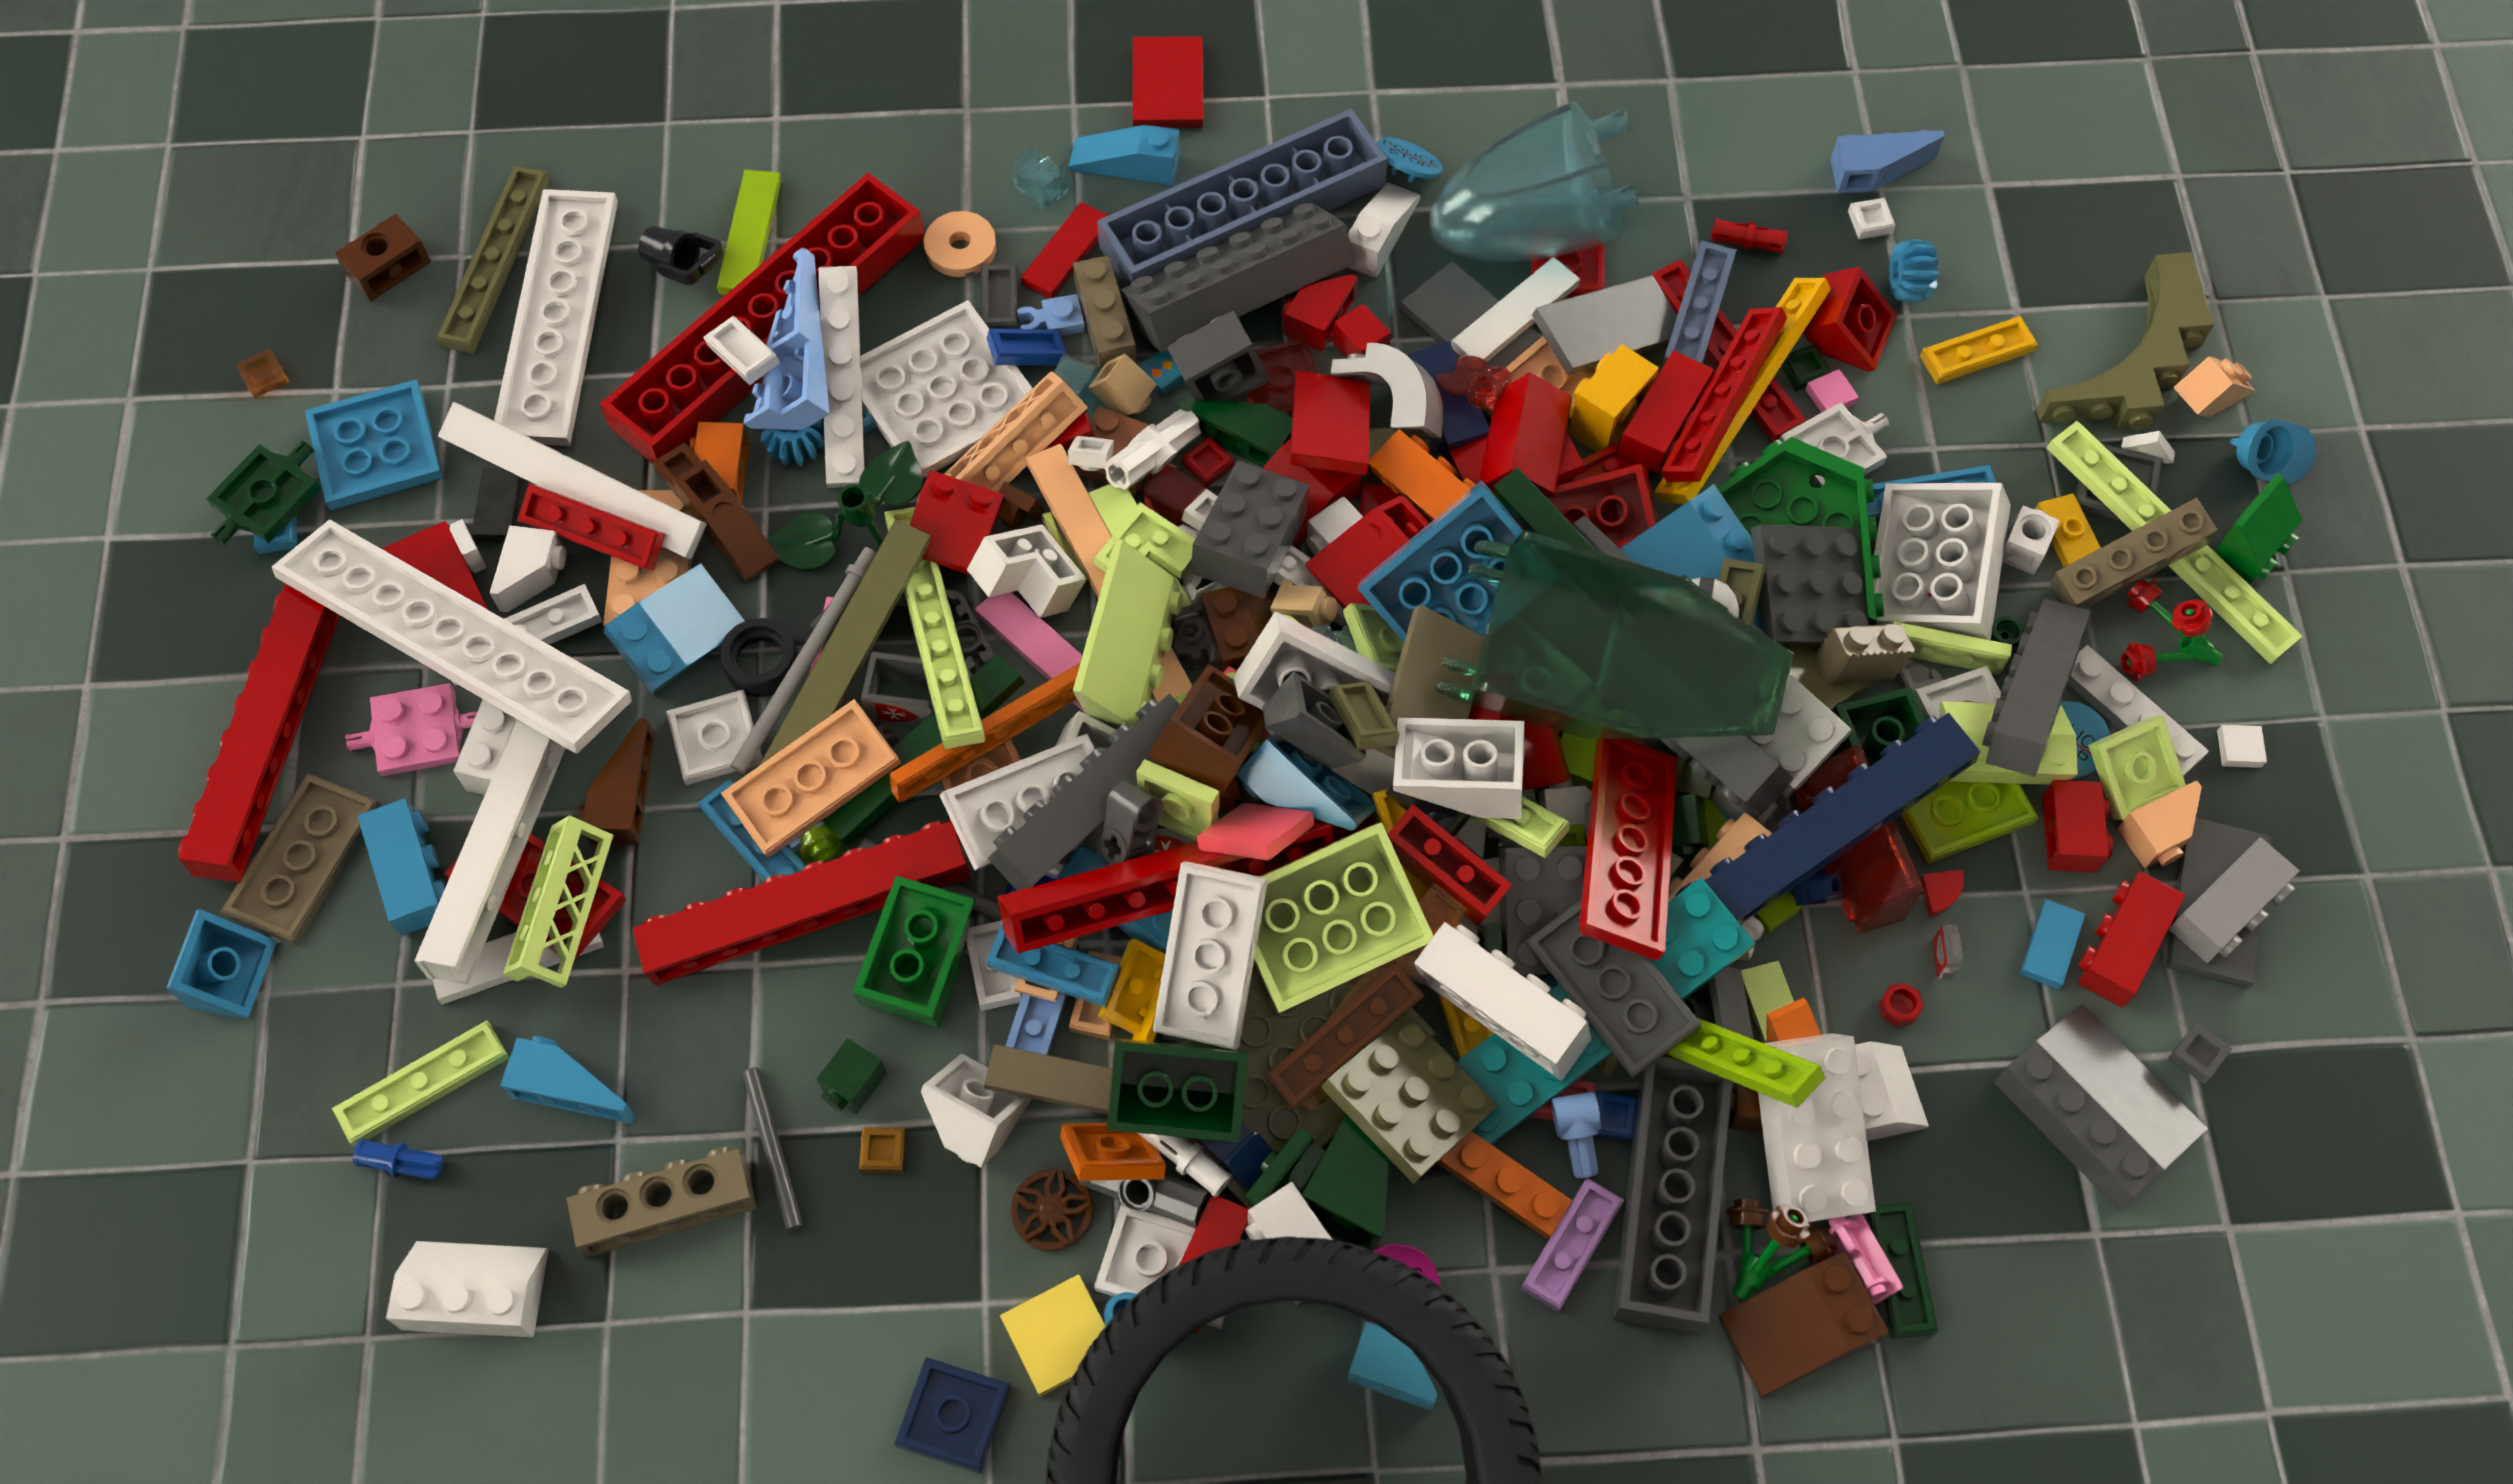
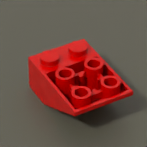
M1400 495L1372 509L1307 561L1305 567L1327 592L1336 599V602L1343 609L1350 603L1371 605L1358 590L1359 581L1425 528L1429 522L1404 495Z

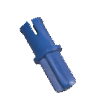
M360 1139L353 1153V1163L355 1166L388 1171L391 1177H399L401 1174L434 1180L443 1171L444 1158L441 1155L408 1149L407 1145L401 1142L394 1146Z

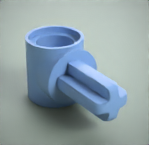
M1594 1091L1551 1098L1556 1133L1560 1139L1568 1141L1573 1175L1575 1178H1589L1597 1175L1599 1169L1593 1135L1598 1134V1130H1601V1119Z

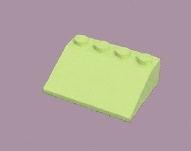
M1116 538L1073 692L1087 715L1118 729L1125 722L1132 728L1140 720L1135 713L1151 699L1153 688L1158 689L1160 687L1163 677V666L1160 665L1163 651L1168 652L1172 644L1173 629L1170 628L1173 614L1179 615L1181 611L1183 592L1179 590L1173 575L1124 540Z
M1382 822L1373 824L1260 876L1268 878L1254 965L1278 1013L1428 944L1434 937Z

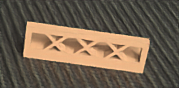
M1050 371L944 474L998 492L1004 481L1009 484L1027 466L1026 457L1043 451L1088 407L1064 380Z

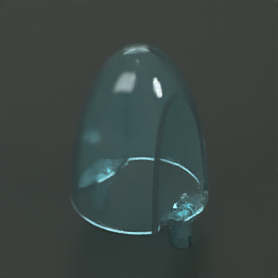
M1573 101L1524 123L1485 147L1450 178L1436 198L1429 222L1435 241L1450 253L1466 259L1485 262H1520L1574 253L1619 239L1622 236L1620 211L1639 205L1638 196L1632 183L1615 189L1607 161L1603 157L1599 145L1602 140L1630 131L1629 119L1624 108L1592 120L1591 117L1586 116L1580 105Z

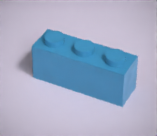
M404 798L357 815L388 921L400 936L428 927L446 885L443 879L437 880L434 871L435 868L440 867V863L433 845H426L423 834L429 832V827L422 810L414 811L407 799Z

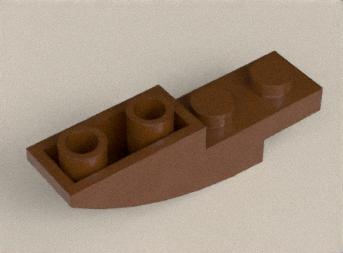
M682 443L652 462L654 471L698 520L707 523L704 534L746 582L779 562L776 553L757 524L706 459L701 462L685 443Z

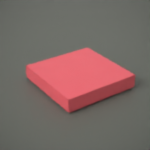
M1243 802L1197 836L1199 850L1270 860L1314 826L1313 812Z

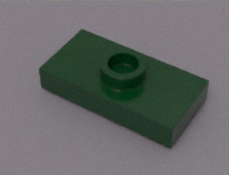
M1300 1127L1280 1153L1276 1150L1272 1151L1262 1163L1259 1171L1263 1174L1245 1195L1251 1207H1254L1286 1186L1314 1151L1315 1143L1313 1137Z

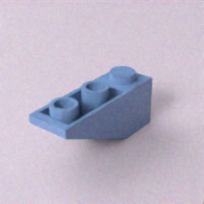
M1943 130L1838 136L1830 158L1837 193L1874 191L1936 159L1944 139Z

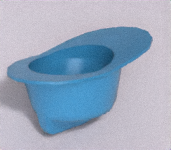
M2274 419L2253 423L2245 428L2240 438H2232L2230 442L2237 447L2236 456L2239 464L2250 471L2254 477L2266 481H2271L2278 473L2285 478L2287 484L2297 482L2310 471L2315 461L2316 443L2310 430L2299 424Z

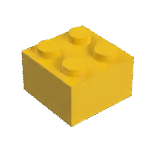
M1623 344L1612 355L1606 353L1599 361L1595 370L1596 373L1590 379L1585 377L1573 393L1576 401L1570 411L1569 418L1571 419L1568 434L1595 453L1621 441L1625 429L1654 383L1659 367Z

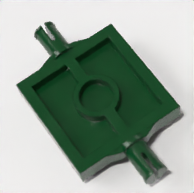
M302 440L288 456L273 453L259 444L206 498L211 507L227 518L211 536L218 543L225 546L226 542L240 529L253 533L269 544L321 490L317 480L304 473L300 468L303 462L315 450Z

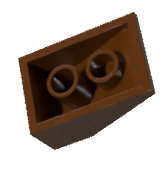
M1208 664L1166 724L1148 756L1156 760L1164 768L1218 790L1220 799L1265 728L1263 710L1238 698L1234 680Z
M1845 1251L1793 1275L1719 1316L1760 1398L1877 1344L1889 1333Z

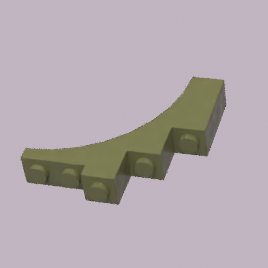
M2192 252L2155 255L2144 275L2148 296V315L2141 343L2121 363L2100 376L2075 385L2047 389L2036 409L2039 423L2053 421L2055 423H2066L2077 419L2091 418L2092 420H2103L2113 417L2116 429L2131 428L2133 430H2141L2153 426L2165 406L2160 389L2173 387L2180 382L2190 365L2185 349L2202 346L2214 326Z

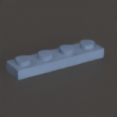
M1701 240L1667 347L1663 366L1673 350L1700 363L1703 362L1737 251L1736 249Z

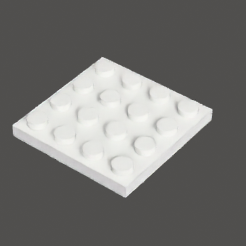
M968 300L860 356L862 404L891 448L904 441L910 442L923 472V478L928 476L930 470L938 471L960 459L1033 389L1016 365L994 364L986 339L989 328Z

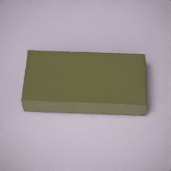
M1370 681L1331 686L1329 698L1358 750L1398 745L1400 733Z

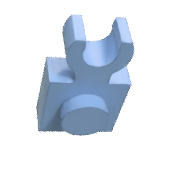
M1078 294L1041 300L1042 309L1039 310L1033 307H1022L1017 310L1019 322H1032L1021 325V329L1059 330L1061 336L1085 332Z

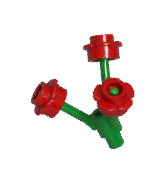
M2142 579L2126 594L2131 599L2127 605L2129 608L2133 607L2142 614L2150 607L2181 636L2178 645L2179 651L2172 653L2155 654L2153 648L2148 644L2130 643L2126 651H2123L2121 654V667L2124 673L2130 674L2133 680L2140 681L2142 676L2152 675L2156 670V663L2192 661L2194 659L2199 663L2205 661L2211 666H2217L2221 662L2223 654L2214 649L2213 643L2203 634L2209 629L2213 617L2212 610L2207 608L2206 602L2197 599L2185 601L2174 609L2173 617L2157 602L2164 592L2156 585L2158 582L2156 579H2153L2150 583Z

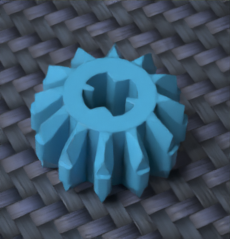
M1910 239L1909 241H1901V243L1896 244L1893 248V253L1890 255V267H1888V282L1891 284L1890 292L1897 301L1917 302L1932 297L1934 289L1937 287L1939 260L1936 258L1937 250L1930 241Z
M821 420L804 430L763 429L761 433V441L767 449L769 457L772 460L780 459L785 467L792 461H796L802 467L803 459L806 457L816 461V450H824V423Z

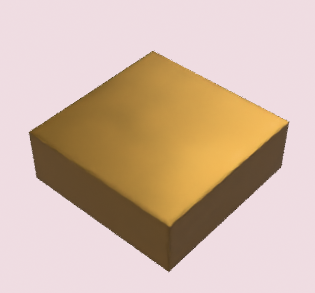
M862 1127L860 1172L904 1174L906 1129Z

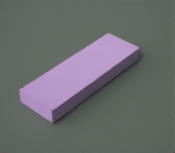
M1586 1178L1522 1284L1521 1290L1556 1312H1559L1622 1206L1624 1199L1591 1179Z

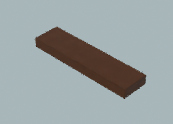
M1395 963L1266 1074L1265 1077L1290 1107L1295 1109L1325 1083L1330 1076L1356 1056L1425 995L1402 968Z

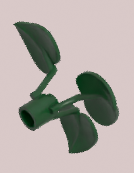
M904 441L882 453L862 472L859 484H849L840 490L837 496L840 508L835 510L837 516L835 528L827 516L819 512H806L792 518L778 532L767 538L778 560L791 568L803 571H812L826 566L835 557L836 550L832 541L840 538L844 519L852 526H867L880 547L884 540L872 520L875 516L874 505L879 506L884 501L890 506H902L912 501L920 493L923 486V472L910 442ZM904 592L895 608H908Z

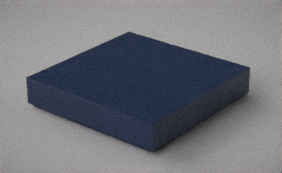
M926 1357L897 1434L895 1446L981 1474L1011 1388L1010 1384Z

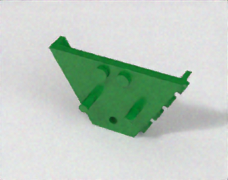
M1790 437L1784 442L1781 440L1774 441L1761 452L1763 455L1751 465L1749 462L1740 464L1730 472V479L1720 486L1714 484L1751 538V528L1760 524L1857 528L1869 625H1877V617H1884L1882 593H1874L1873 579L1881 578L1879 555H1871L1870 541L1877 540L1876 517H1868L1867 503L1874 502L1872 479L1865 480L1863 467ZM1815 475H1820L1825 480L1824 485L1820 488H1814L1809 483L1810 479ZM1712 485L1706 487V488H1705L1704 490H1702L1700 493H1702L1703 491H1705L1706 489H1708V488L1711 487ZM1679 506V507H1677L1676 509H1674L1673 511H1671L1668 515H1670L1671 513H1673L1675 510H1677V509L1680 508L1681 506Z

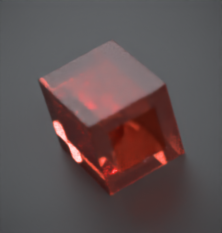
M1168 464L1158 474H1152L1143 488L1145 506L1177 527L1182 524L1188 526L1187 523L1182 521L1184 510L1204 491V486Z

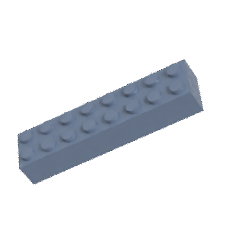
M1351 108L1098 220L1099 248L1105 256L1109 255L1112 268L1123 285L1128 287L1139 277L1152 276L1163 271L1165 266L1172 262L1185 261L1196 256L1197 252L1203 248L1216 247L1229 241V238L1236 233L1249 232L1256 229L1267 219L1280 218L1293 212V209L1300 204L1315 203L1329 212L1380 189L1386 184L1388 158Z

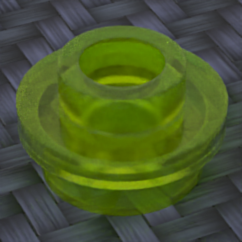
M820 825L813 827L801 836L800 853L806 861L825 862L835 855L840 845V839L837 833L831 831L828 826Z

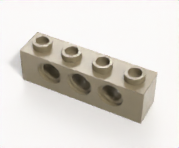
M2195 498L2055 572L2050 586L2061 603L2087 609L2209 545L2218 529L2199 500Z
M730 1147L714 1149L707 1153L706 1158L692 1162L687 1159L672 1161L664 1166V1170L650 1174L646 1172L630 1173L622 1177L621 1182L612 1185H588L581 1188L577 1195L566 1197L575 1246L585 1258L757 1209L747 1161L739 1148L732 1150ZM704 1179L714 1180V1185L708 1193L703 1195L695 1194V1188L700 1181ZM663 1191L671 1192V1197L665 1205L652 1207L653 1199L658 1193ZM621 1203L628 1204V1209L621 1218L616 1220L609 1219L610 1212L616 1205Z

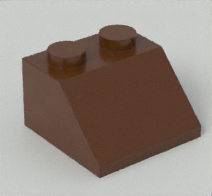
M1226 587L1201 594V617L1219 671L1224 673L1228 666L1235 670L1239 669L1273 615L1270 608L1276 593L1267 592L1265 598H1261L1232 587Z

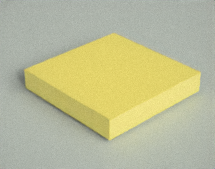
M1079 1274L1000 1315L1039 1397L1070 1382L1090 1345L1105 1328V1324Z

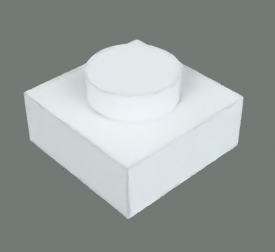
M1076 436L1068 449V465H1076L1086 471L1105 469L1104 465L1113 456L1114 440Z

